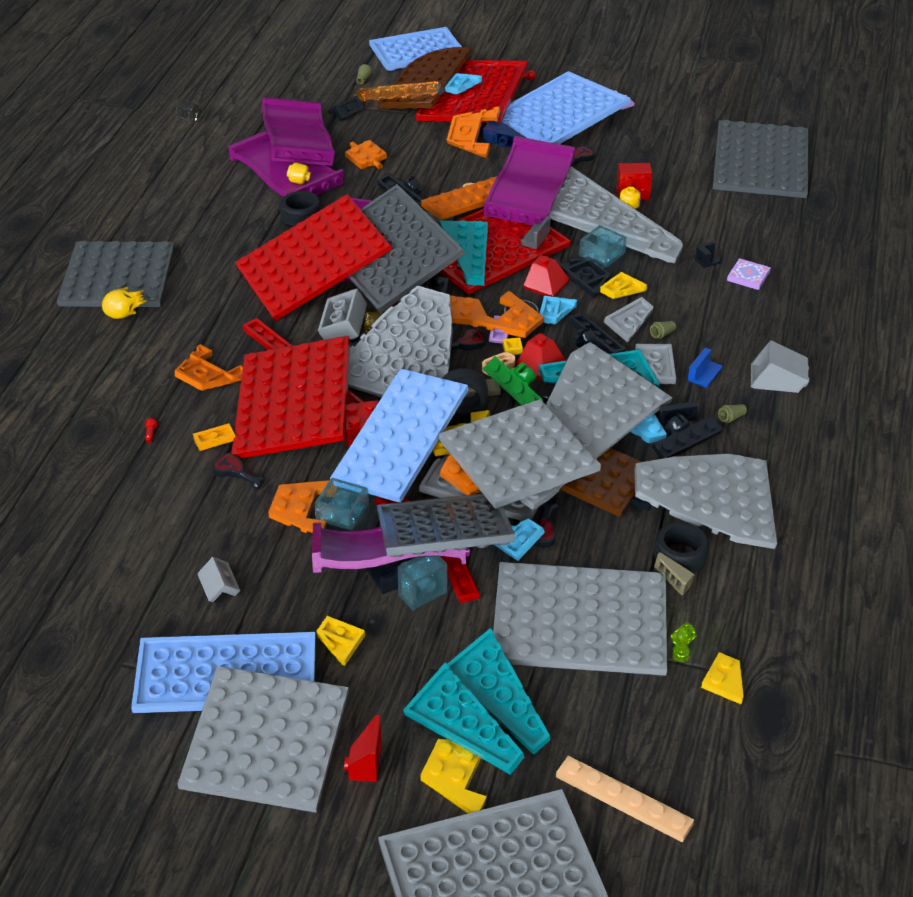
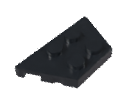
M590 257L570 259L568 263H561L560 260H556L568 278L593 298H596L600 293V287L611 279V273Z

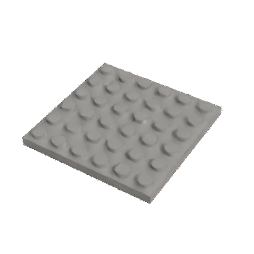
M541 399L439 433L440 442L495 509L598 472L601 469V464Z
M217 666L178 781V788L317 813L349 693L348 687Z

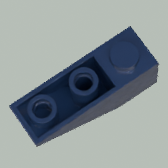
M489 121L483 129V142L512 148L515 136L526 138L508 125L496 121Z

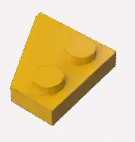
M620 272L600 287V292L612 299L647 290V284L623 272Z
M329 616L324 619L316 631L317 637L344 666L365 637V630Z
M719 652L702 681L701 688L742 704L744 696L740 660Z

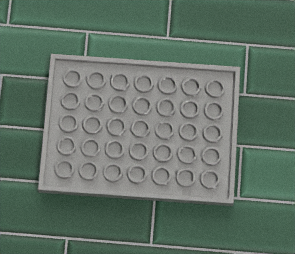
M500 562L493 629L494 636L511 665L666 676V573Z
M562 789L378 837L379 846L396 897H608Z

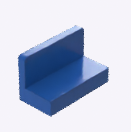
M704 348L690 365L688 381L708 388L722 370V365L710 361L711 349Z

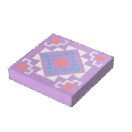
M739 258L729 273L727 281L759 290L769 275L771 267Z

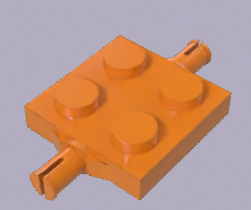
M371 140L365 141L360 145H357L354 141L350 142L349 146L351 149L345 151V157L361 170L371 166H375L379 170L383 168V164L380 161L387 158V153Z

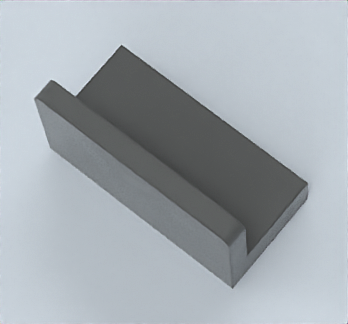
M547 216L541 224L535 223L522 239V245L537 249L550 233L551 217Z

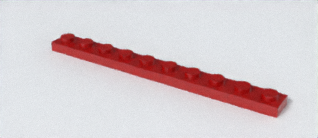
M258 318L243 324V331L267 350L292 346ZM348 390L347 404L364 402Z

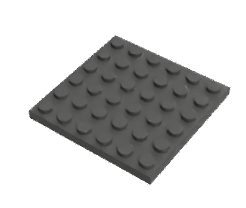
M76 241L57 299L58 306L102 307L103 298L110 291L128 287L126 291L129 293L144 290L140 295H143L141 298H144L143 300H147V302L138 307H161L175 243L167 241Z
M483 493L377 505L387 556L397 558L411 553L413 555H422L429 551L442 553L447 549L465 550L467 547L474 546L485 548L492 544L504 546L510 542H515V533L503 507L495 509Z

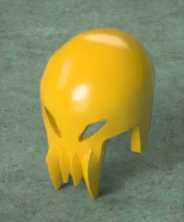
M128 287L110 291L103 298V312L113 319H122L136 314L134 308L147 302V300L141 298L143 295H140L144 290L129 293L126 291Z

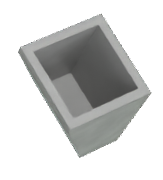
M770 340L751 363V387L754 389L798 393L809 383L808 358Z

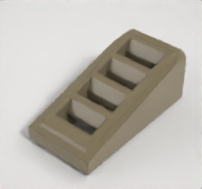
M659 552L654 568L659 573H666V580L683 596L691 587L695 574Z

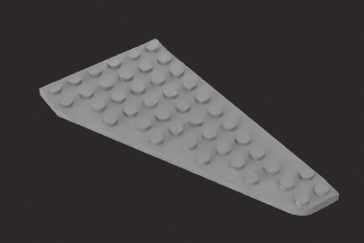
M570 167L567 178L549 215L551 219L648 254L652 258L662 259L671 263L677 261L683 247L680 239L573 167Z
M589 342L570 354L546 406L592 456L597 459L646 418L658 412L660 406L669 405L672 397ZM565 484L526 497L520 501L534 510L558 493L559 489Z

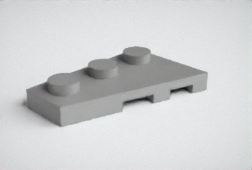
M640 297L605 317L604 323L628 343L652 313L654 307L643 297Z
M636 344L635 350H641L659 384H676L672 344Z

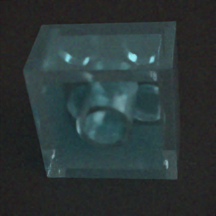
M599 225L580 239L579 256L583 258L590 257L602 267L607 268L625 254L627 237Z
M331 478L315 502L316 519L324 520L327 524L353 531L369 505L368 488Z
M419 556L398 566V595L412 610L447 593V563L440 556Z

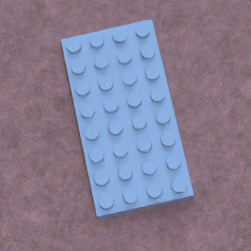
M400 369L330 477L331 483L401 503L438 442L439 433L444 432L469 390L468 385Z
M315 632L141 638L131 707L132 712L202 711L217 666L315 682Z

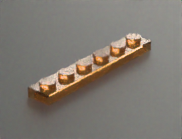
M440 81L358 88L354 96L357 95L359 100L366 101L369 99L379 100L381 98L418 97L426 94L435 95L438 93L441 85Z

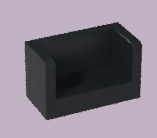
M398 561L365 568L382 594L405 586V571Z

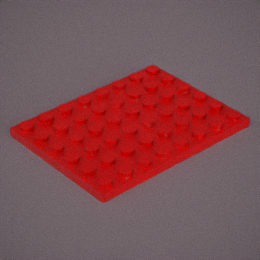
M466 60L458 73L482 76V82L459 94L444 91L433 108H419L415 115L416 121L452 122L455 115L469 112L474 114L484 109L488 111L493 110L494 107H499L500 114L496 122L501 123L528 68V61Z
M347 194L263 246L255 249L245 257H242L235 264L272 318L277 321L385 255L392 248Z
M483 208L457 221L488 222L484 286L467 285L457 260L439 273L449 278L452 283L470 295L532 265L540 255L549 257L569 247L571 240L550 227V233L537 249L523 246L522 239L533 225L484 216Z
M349 336L244 355L234 431L235 437L233 439L231 455L242 459L345 441L350 356Z

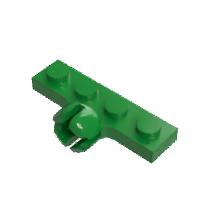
M494 356L483 368L519 404L525 405L539 399L545 403L530 388V384L536 379L537 375L530 367L526 366L527 364L522 362L515 369L511 370Z

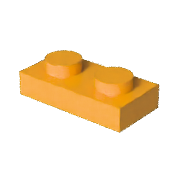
M229 423L193 434L199 451L232 442L235 437V433Z

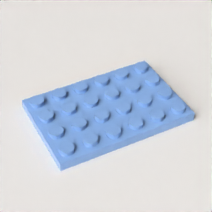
M447 27L369 40L370 47L385 69L389 71L406 68L413 60L427 53L444 48L461 47Z

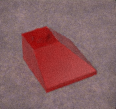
M540 255L532 263L524 283V288L544 296L555 297L569 282V278L556 260Z
M539 333L527 342L516 362V366L522 362L527 364L526 366L536 373V378L543 381L538 371L539 365L566 360L554 340Z
M376 715L351 746L350 755L345 756L344 770L348 771L349 780L377 782L382 747L381 715Z

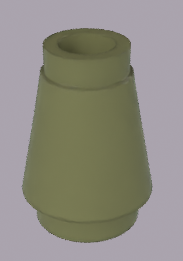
M363 64L359 67L356 79L358 84H364L371 76L372 69L369 65Z
M674 321L654 322L650 327V334L653 338L661 339L674 331L676 324Z
M743 404L723 405L718 411V416L722 422L730 423L745 415L747 409Z

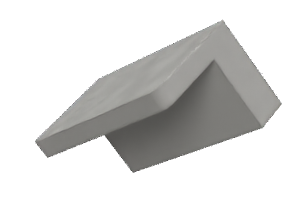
M212 557L198 572V577L210 602H214L222 592L233 596L240 592L229 563Z

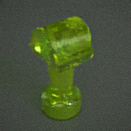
M684 623L671 635V639L675 644L672 657L678 662H685L689 659L690 649L688 644L697 636L694 627L689 623Z

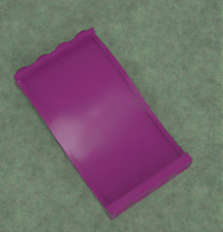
M263 97L261 112L270 139L272 161L333 166L335 151L332 147L330 135L323 123L321 103Z
M267 130L228 146L229 156L232 161L240 160L248 165L269 187L283 197L296 191H307L320 195L344 184V172L342 169L335 171L326 165L305 163L300 164L308 166V172H311L309 181H305L303 185L290 182L287 172L289 165H292L294 162L271 160V145Z
M515 136L507 161L495 179L488 198L484 202V216L528 225L541 224L550 215L556 197L567 178L571 164L574 161L575 147Z
M313 523V573L322 572V567L336 569L370 568L419 556L456 557L461 559L462 564H466V557L470 555L469 547H467L465 550L447 549L442 553L429 551L422 555H413L411 553L395 558L387 556L381 527L361 531H336L323 529L321 523Z

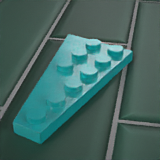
M439 220V226L465 252L463 256L457 259V264L462 270V275L467 285L484 286L488 222Z
M640 349L609 354L659 388L660 384ZM567 361L539 365L538 371L543 381L557 383Z
M491 628L447 664L450 670L459 677L462 684L484 706L488 714L532 754L537 753L550 741L548 731L536 713L530 698L525 693L518 676L509 660H507Z
M446 662L403 709L405 715L510 775L525 758L521 749L508 734H505L496 720L492 719L484 706L462 684L459 677L450 670Z

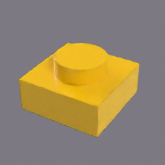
M520 338L503 339L504 352H509L513 355L522 353L523 347Z

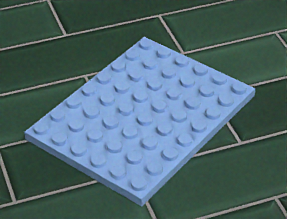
M568 71L510 103L501 123L508 125L526 138L561 144L619 109L624 108L631 102L630 97Z

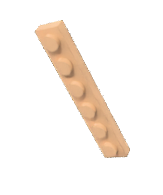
M567 756L557 770L556 777L681 842L684 841L693 826L694 819L570 756Z

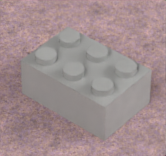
M358 289L327 298L318 332L323 340L349 336V339L353 340L359 337L367 303Z

